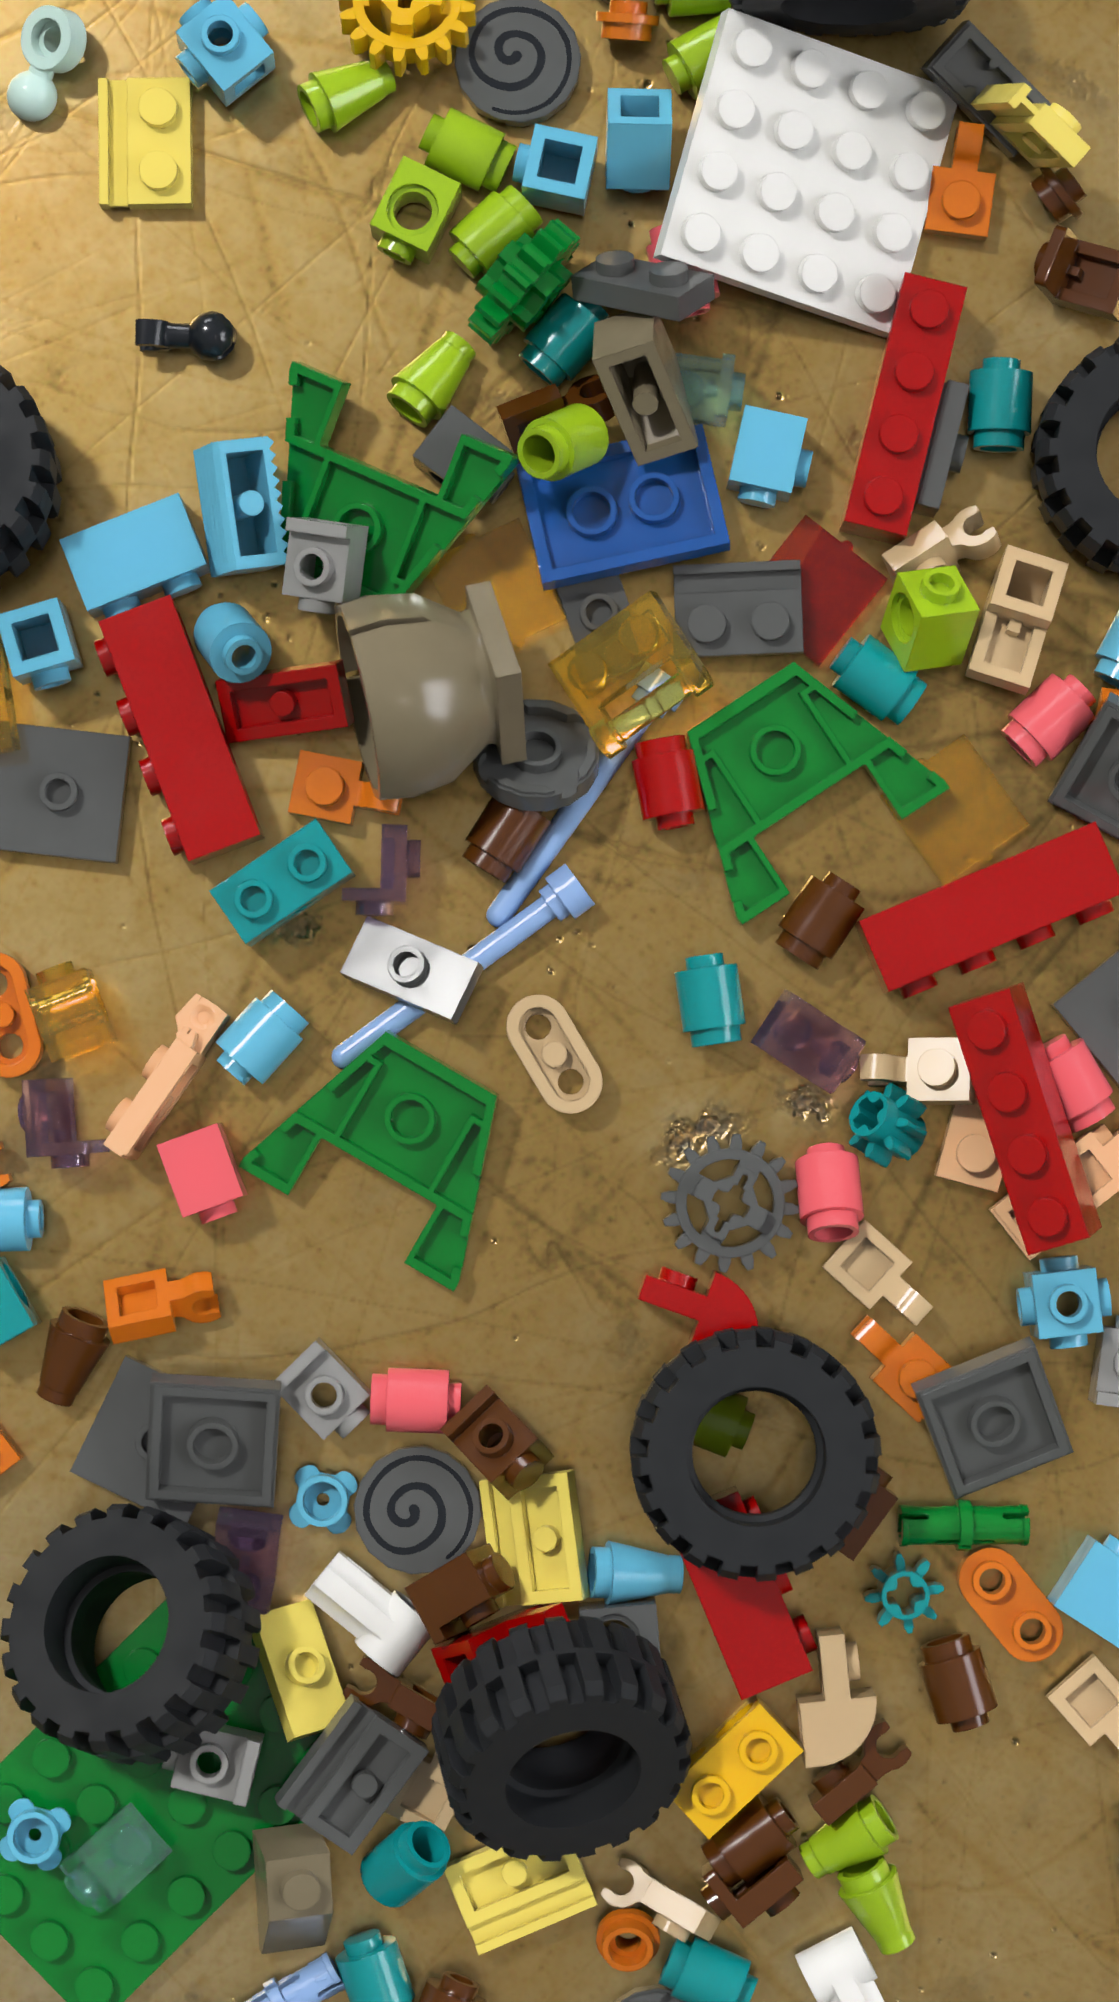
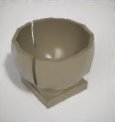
M491 581L466 585L467 604L466 608L460 612L415 593L364 595L335 606L336 635L340 660L343 659L345 673L358 669L360 673L346 677L355 719L353 726L367 777L374 796L379 800L414 798L454 782L488 744L496 746L502 765L527 760L522 673Z

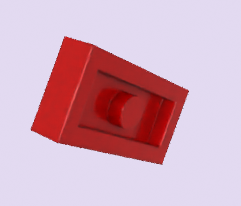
M343 659L264 670L255 679L244 683H231L222 678L215 681L227 743L349 727L355 722Z

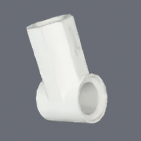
M341 1551L336 1554L305 1593L309 1600L356 1637L355 1643L367 1656L396 1677L401 1675L430 1639L427 1629L413 1603L407 1596L397 1590H394L393 1593L374 1579L369 1572L365 1571Z
M852 1926L795 1954L797 1963L817 2002H885L874 1981L878 1978Z

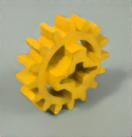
M339 0L342 35H350L351 51L354 55L369 50L370 68L377 70L388 60L393 62L395 76L402 77L407 64L416 63L419 72L422 75L429 74V60L434 57L445 65L452 63L451 44L461 48L468 46V27L476 26V5L473 4L475 0Z

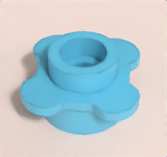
M314 1465L301 1467L295 1475V1482L299 1489L296 1503L289 1509L291 1522L299 1528H305L310 1524L317 1527H327L333 1534H340L346 1531L352 1520L348 1513L350 1496L356 1492L358 1487L354 1475L348 1471H340L336 1475L323 1473ZM325 1493L329 1496V1503L327 1505H320L317 1502L319 1494Z
M28 1798L15 1800L8 1809L11 1824L8 1828L7 1836L3 1837L0 1841L1 1855L11 1862L19 1860L27 1864H37L44 1871L56 1868L62 1860V1853L59 1849L62 1835L71 1826L69 1813L62 1807H55L51 1810L36 1807ZM33 1828L39 1829L41 1838L38 1840L31 1839L29 1836L30 1830Z

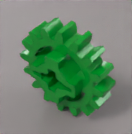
M557 218L555 221L552 219L544 229L540 228L533 238L524 233L518 240H512L498 254L497 259L487 273L478 281L475 290L483 298L474 307L476 310L468 318L470 322L468 326L488 344L492 345L493 343L497 344L505 334L508 335L515 325L524 332L533 322L536 324L548 311L561 291L570 283L571 275L573 274L565 266L573 258L572 254L579 247L581 238Z

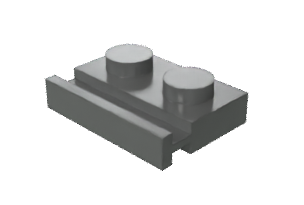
M800 560L673 565L677 659L804 654Z
M351 1693L274 1797L279 1807L289 1810L298 1816L300 1821L353 1855L429 1753V1750L424 1742L377 1710L369 1708Z

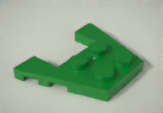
M292 361L288 385L293 386L291 418H286L285 442L289 443L287 481L282 483L281 500L283 505L281 516L285 520L280 526L285 529L287 517H309L369 526L360 597L364 595L413 593L515 469L519 462L518 455L470 434H461L440 491L436 494L329 447V441L351 383L303 362ZM286 530L287 532L282 539L288 543L289 531ZM317 555L314 571L315 579L323 572V562Z
M792 662L686 733L690 749L694 750L701 790L734 914L741 926L790 894L754 839V837L860 767L866 769L899 821L950 788L942 777L922 765L908 754L905 748L891 737H887L857 714L858 712L795 662Z
M387 1030L242 1159L238 1167L289 1195L321 1139L335 1145L436 1204L433 1214L404 1263L454 1292L461 1280L498 1093Z

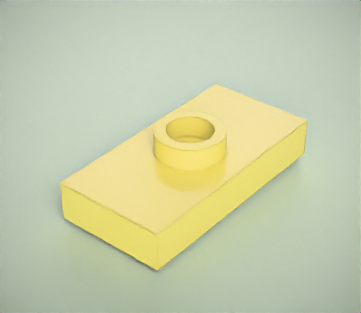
M307 1599L260 1613L261 1631L260 1633H253L252 1638L255 1647L260 1649L259 1659L287 1743L323 1732L346 1700L313 1602Z

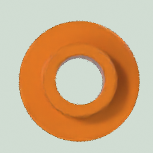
M610 0L609 12L596 11V21L602 22L601 38L651 42L652 26H659L660 16L647 15L648 2Z
M621 1908L608 1913L600 1921L596 1932V1945L601 1956L611 1967L624 1972L637 1971L645 1967L657 1954L660 1947V1930L652 1924L654 1919L646 1912L634 1908ZM624 1933H631L637 1935V1937L633 1939H625L619 1935Z

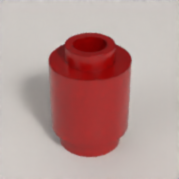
M673 735L636 743L637 759L631 761L642 821L655 820L657 831L694 825L693 813L705 810L694 750L687 749L685 735Z

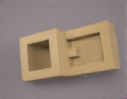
M1007 545L978 624L980 627L965 673L966 677L1022 695L1027 694L1047 629L1054 616L1068 569V563Z
M840 1626L815 1628L821 1692L796 1694L800 1743L804 1750L801 1754L805 1768L827 1766L851 1755L867 1738L876 1715L877 1696L872 1687L850 1689L849 1681L860 1680L858 1647L856 1641L845 1642V1635Z

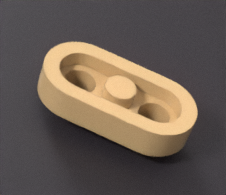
M531 995L518 1001L512 1007L507 1017V1036L544 1100L553 1109L568 1114L579 1113L591 1107L599 1098L602 1090V1073L564 1007L557 1000L546 995ZM534 1015L545 1016L551 1024L550 1033L543 1039H533L526 1032V1023ZM573 1069L582 1075L583 1086L576 1094H566L559 1088L558 1078L563 1071Z

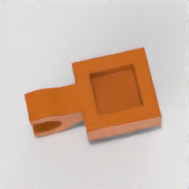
M959 121L958 127L955 130L951 168L933 165L928 212L923 226V233L981 241L987 239L996 174L977 171L985 124Z
M300 750L288 813L353 826L356 808L400 816L403 798L379 800L376 798L370 782L362 781L364 764L361 761Z
M166 1268L103 1281L107 1323L113 1345L176 1332L175 1317H183L194 1323H208L221 1318L219 1297L214 1292L211 1272H196L185 1278L169 1281Z
M866 1315L850 1334L882 1363L869 1378L916 1422L920 1423L923 1416L911 1383L951 1368V1366L915 1332L912 1331L899 1344L877 1322Z

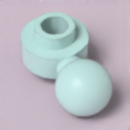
M44 5L35 9L23 25L21 48L30 66L27 71L17 74L7 88L8 105L11 111L22 120L29 122L40 121L47 118L53 112L57 104V90L52 81L54 73L60 74L72 70L84 55L87 43L86 29L81 18L73 11L52 5Z

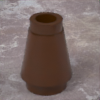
M65 1306L62 1307L58 1318L50 1320L39 1379L40 1384L36 1392L41 1398L60 1406L70 1407L73 1405L76 1395L79 1394L110 1344V1340L106 1337L109 1329L105 1319L84 1309Z

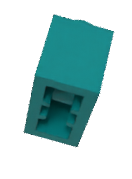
M314 819L210 890V893L244 943L252 947L356 875L317 819Z

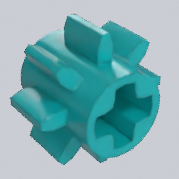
M893 1083L887 1084L883 1094L867 1090L854 1103L851 1109L849 1124L855 1135L852 1136L849 1144L865 1153L866 1158L885 1168L890 1164L892 1156L909 1160L920 1149L927 1135L925 1122L920 1117L927 1107Z
M894 1551V1566L883 1571L879 1566L871 1564L869 1569L874 1577L878 1579L877 1589L867 1590L862 1595L865 1602H881L884 1607L878 1613L876 1619L881 1627L888 1624L892 1617L901 1619L907 1634L913 1632V1619L922 1613L930 1619L935 1620L937 1618V1614L928 1604L930 1595L943 1592L944 1586L936 1581L925 1582L922 1578L930 1566V1562L926 1558L920 1559L912 1568L905 1565V1560L899 1551ZM903 1576L907 1578L913 1587H919V1592L909 1595V1605L906 1607H900L894 1597H887V1592L897 1589V1578Z

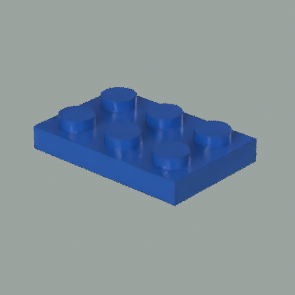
M703 424L694 425L698 438L697 448L641 466L637 465L627 440L608 444L605 456L598 463L558 481L535 478L525 471L521 463L517 464L518 480L543 591L730 550V539Z

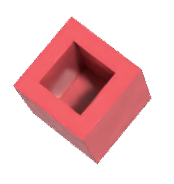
M215 1123L156 1145L182 1218L198 1213L201 1224H205L238 1212L234 1199L248 1195L222 1123Z

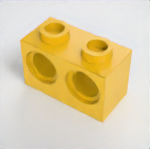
M757 1694L753 1695L690 1753L691 1764L684 1782L680 1783V1791L673 1802L710 1839L804 1750L794 1733Z

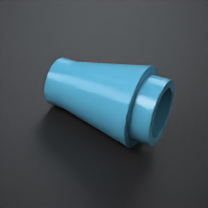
M609 1540L606 1542L605 1547L592 1546L589 1552L587 1569L590 1598H604L605 1604L609 1605L667 1593L680 1594L684 1580L682 1556L667 1555Z

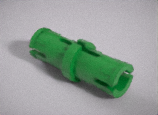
M956 1500L954 1506L899 1505L897 1511V1532L902 1533L898 1535V1543L900 1547H907V1545H955L957 1551H971V1546L985 1544H1020L1021 1546H1027L1030 1539V1518H1025V1516L1029 1515V1508L1027 1504L972 1506L970 1500Z

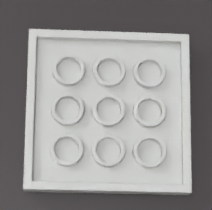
M726 9L721 12L653 258L661 261L683 262L688 266L689 270L714 274V279L884 338L887 337L900 284L905 272L911 273L928 212L933 165H941L957 104L934 82L734 9Z

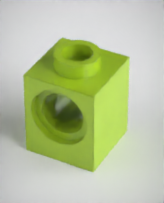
M403 155L370 222L372 237L380 241L377 249L403 264L411 265L414 258L429 265L462 199L461 183ZM420 203L426 206L432 214L425 226L410 230L402 227L396 221L398 211L406 204Z
M956 565L898 572L880 628L904 672L960 665L963 662L980 609Z

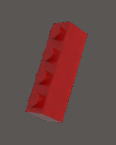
M905 272L900 284L889 333L886 337L839 528L840 532L892 545H897L906 538L968 287Z
M169 594L98 621L104 638L94 641L95 649L106 676L110 677L118 674L126 697L117 700L116 704L128 735L131 737L140 733L149 757L139 760V765L150 794L155 796L163 793L171 817L161 820L174 856L185 852L188 862L196 865L265 839L173 597Z
M1095 821L856 922L855 927L883 993L885 994L898 988L904 1000L937 986L938 982L934 973L957 964L963 975L996 961L997 958L992 948L1016 939L1020 950L1056 936L1052 923L1075 914L1078 924L1082 925L1115 911L1110 899L1119 895V875Z
M1021 982L973 997L948 1007L1028 1256L1090 1238L1102 1225L1024 983Z

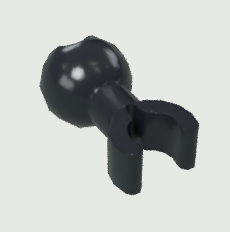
M216 311L201 313L191 323H170L157 319H136L135 345L140 346L141 352L169 351L171 348L191 349L202 360L217 361L225 358L234 349L237 340V331L232 323L223 314Z

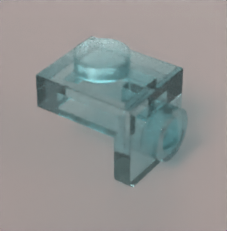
M676 353L693 422L695 424L725 428L728 410L741 412L746 373L734 372L736 355L723 353L722 359Z
M130 1802L122 1807L77 1850L64 1858L58 1866L66 1875L64 1882L72 1896L86 1907L93 1906L97 1912L101 1913L121 1901L172 1852V1849Z

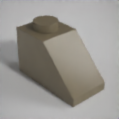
M628 311L594 322L592 361L637 465L641 466L697 448L698 438L678 359L661 318Z
M305 1823L252 1830L259 1949L261 1954L325 1945L333 1916L330 1852L323 1836Z

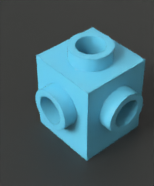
M200 0L191 6L180 18L179 23L182 27L175 31L178 48L181 51L175 57L177 63L197 88L207 83L226 107L276 68L274 51L263 39L269 33L268 29L248 3L244 2L237 7L232 0H215L213 2L210 0Z
M1078 1255L1039 1259L1040 1270L1023 1272L1025 1287L1016 1288L1017 1310L1021 1327L1030 1326L1031 1336L1039 1340L1049 1338L1050 1349H1066L1088 1345L1087 1334L1104 1332L1102 1317L1112 1315L1111 1295L1107 1278L1097 1279L1096 1267L1079 1265ZM1066 1291L1074 1292L1078 1300L1077 1311L1069 1316L1061 1315L1056 1306L1058 1297Z

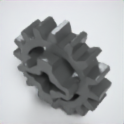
M732 1134L728 1148L724 1149L720 1148L714 1136L706 1137V1154L700 1156L689 1147L683 1151L686 1160L690 1164L685 1171L673 1167L668 1169L667 1173L678 1182L676 1191L661 1192L660 1199L675 1204L676 1212L663 1218L664 1226H681L683 1232L674 1242L678 1249L687 1247L691 1243L698 1247L695 1252L694 1263L701 1266L712 1254L717 1256L719 1271L727 1273L731 1264V1258L739 1257L742 1265L748 1271L754 1269L752 1253L760 1250L771 1259L777 1255L774 1246L770 1242L774 1235L782 1238H791L793 1232L782 1224V1219L784 1215L798 1214L799 1206L785 1202L784 1193L792 1191L798 1185L794 1179L780 1180L777 1176V1173L786 1163L783 1157H777L768 1163L762 1159L766 1143L758 1140L748 1152L742 1150L740 1134ZM727 1159L739 1160L731 1175L710 1180L699 1174L702 1169L714 1162ZM759 1173L765 1177L771 1189L772 1212L758 1205L753 1186ZM745 1175V1179L740 1186L742 1191L739 1197L747 1205L745 1212L742 1216L731 1213L726 1221L722 1220L718 1229L714 1230L719 1220L717 1215L720 1211V1206L712 1201L714 1194L717 1190L728 1193L733 1185H738L741 1177ZM688 1193L702 1201L707 1217L700 1234L693 1227L688 1216ZM748 1225L760 1232L755 1238L746 1243L735 1246L721 1245L731 1230Z

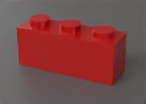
M736 1486L711 1495L714 1500L731 1510L748 1514L761 1513L754 1495L742 1500ZM682 1556L741 1700L813 1671L806 1654L816 1651L818 1648L804 1615L801 1614L791 1618L782 1595L792 1591L793 1588L786 1573L776 1575L777 1580L757 1582L755 1577L741 1576L738 1577V1580L718 1576L716 1571L701 1566L699 1568L685 1560Z

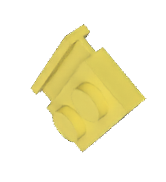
M188 77L127 78V80L98 78L99 205L102 210H111V207H129L130 209H193L192 82Z
M1026 83L986 85L972 101L971 105L977 111L990 110L996 116L990 124L1033 167L1074 168L1091 149L1078 135L1082 127L1077 119L1057 103H1052L1050 106L1046 103L1032 104L1026 98L1032 90Z
M574 1469L542 1472L539 1479L525 1490L518 1491L509 1500L486 1478L480 1480L479 1487L486 1543H490L494 1552L501 1554L506 1559L515 1576L514 1589L495 1599L498 1607L582 1601L590 1597Z
M486 1846L448 1862L444 1872L479 1955L597 1906L594 1891H592L580 1858L578 1859L576 1853L562 1855L561 1861L543 1862L538 1855H529L527 1860L510 1857L504 1853L503 1847L495 1851Z

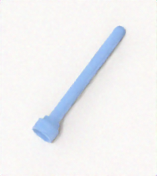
M648 662L633 682L638 686L631 696L636 701L599 752L598 776L589 791L571 805L558 809L520 873L513 872L488 907L486 918L492 926L499 928L513 918L655 717L658 716L662 719L669 709L675 712L689 693L685 686L654 664Z
M565 863L545 878L548 884L539 890L541 894L539 899L462 955L479 962L484 968L483 970H485L557 917L561 922L569 915H572L576 919L594 906L595 903ZM398 1001L336 1046L331 1056L333 1064L340 1069H344L387 1030L397 1034L426 1012Z

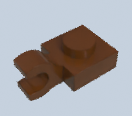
M589 375L577 380L563 397L554 383L496 406L513 453L518 455V441L530 422L570 404L581 403L592 407L599 413L604 422L613 418L615 413L606 392H604L599 375Z
M364 1655L360 1665L374 1673L377 1684L370 1691H360L355 1686L347 1683L343 1690L345 1698L347 1699L352 1693L368 1707L380 1702L387 1703L389 1708L397 1712L394 1718L396 1724L411 1734L427 1740L430 1733H432V1717L436 1711L435 1703L438 1696L405 1676L402 1678L394 1676L374 1662L369 1656Z
M884 1718L874 1721L867 1738L862 1743V1753L859 1757L856 1755L847 1763L841 1760L827 1765L812 1780V1784L816 1789L808 1795L812 1807L828 1826L878 1785L877 1781L882 1776L892 1770L899 1769L909 1760L912 1752L906 1744H903L894 1753L884 1755L877 1751L876 1742L878 1738L890 1729L889 1724Z

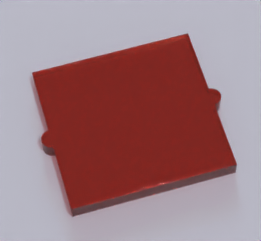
M805 515L769 561L800 560L804 642V654L802 655L819 667L887 582L888 578L852 551V542L845 540L841 543Z

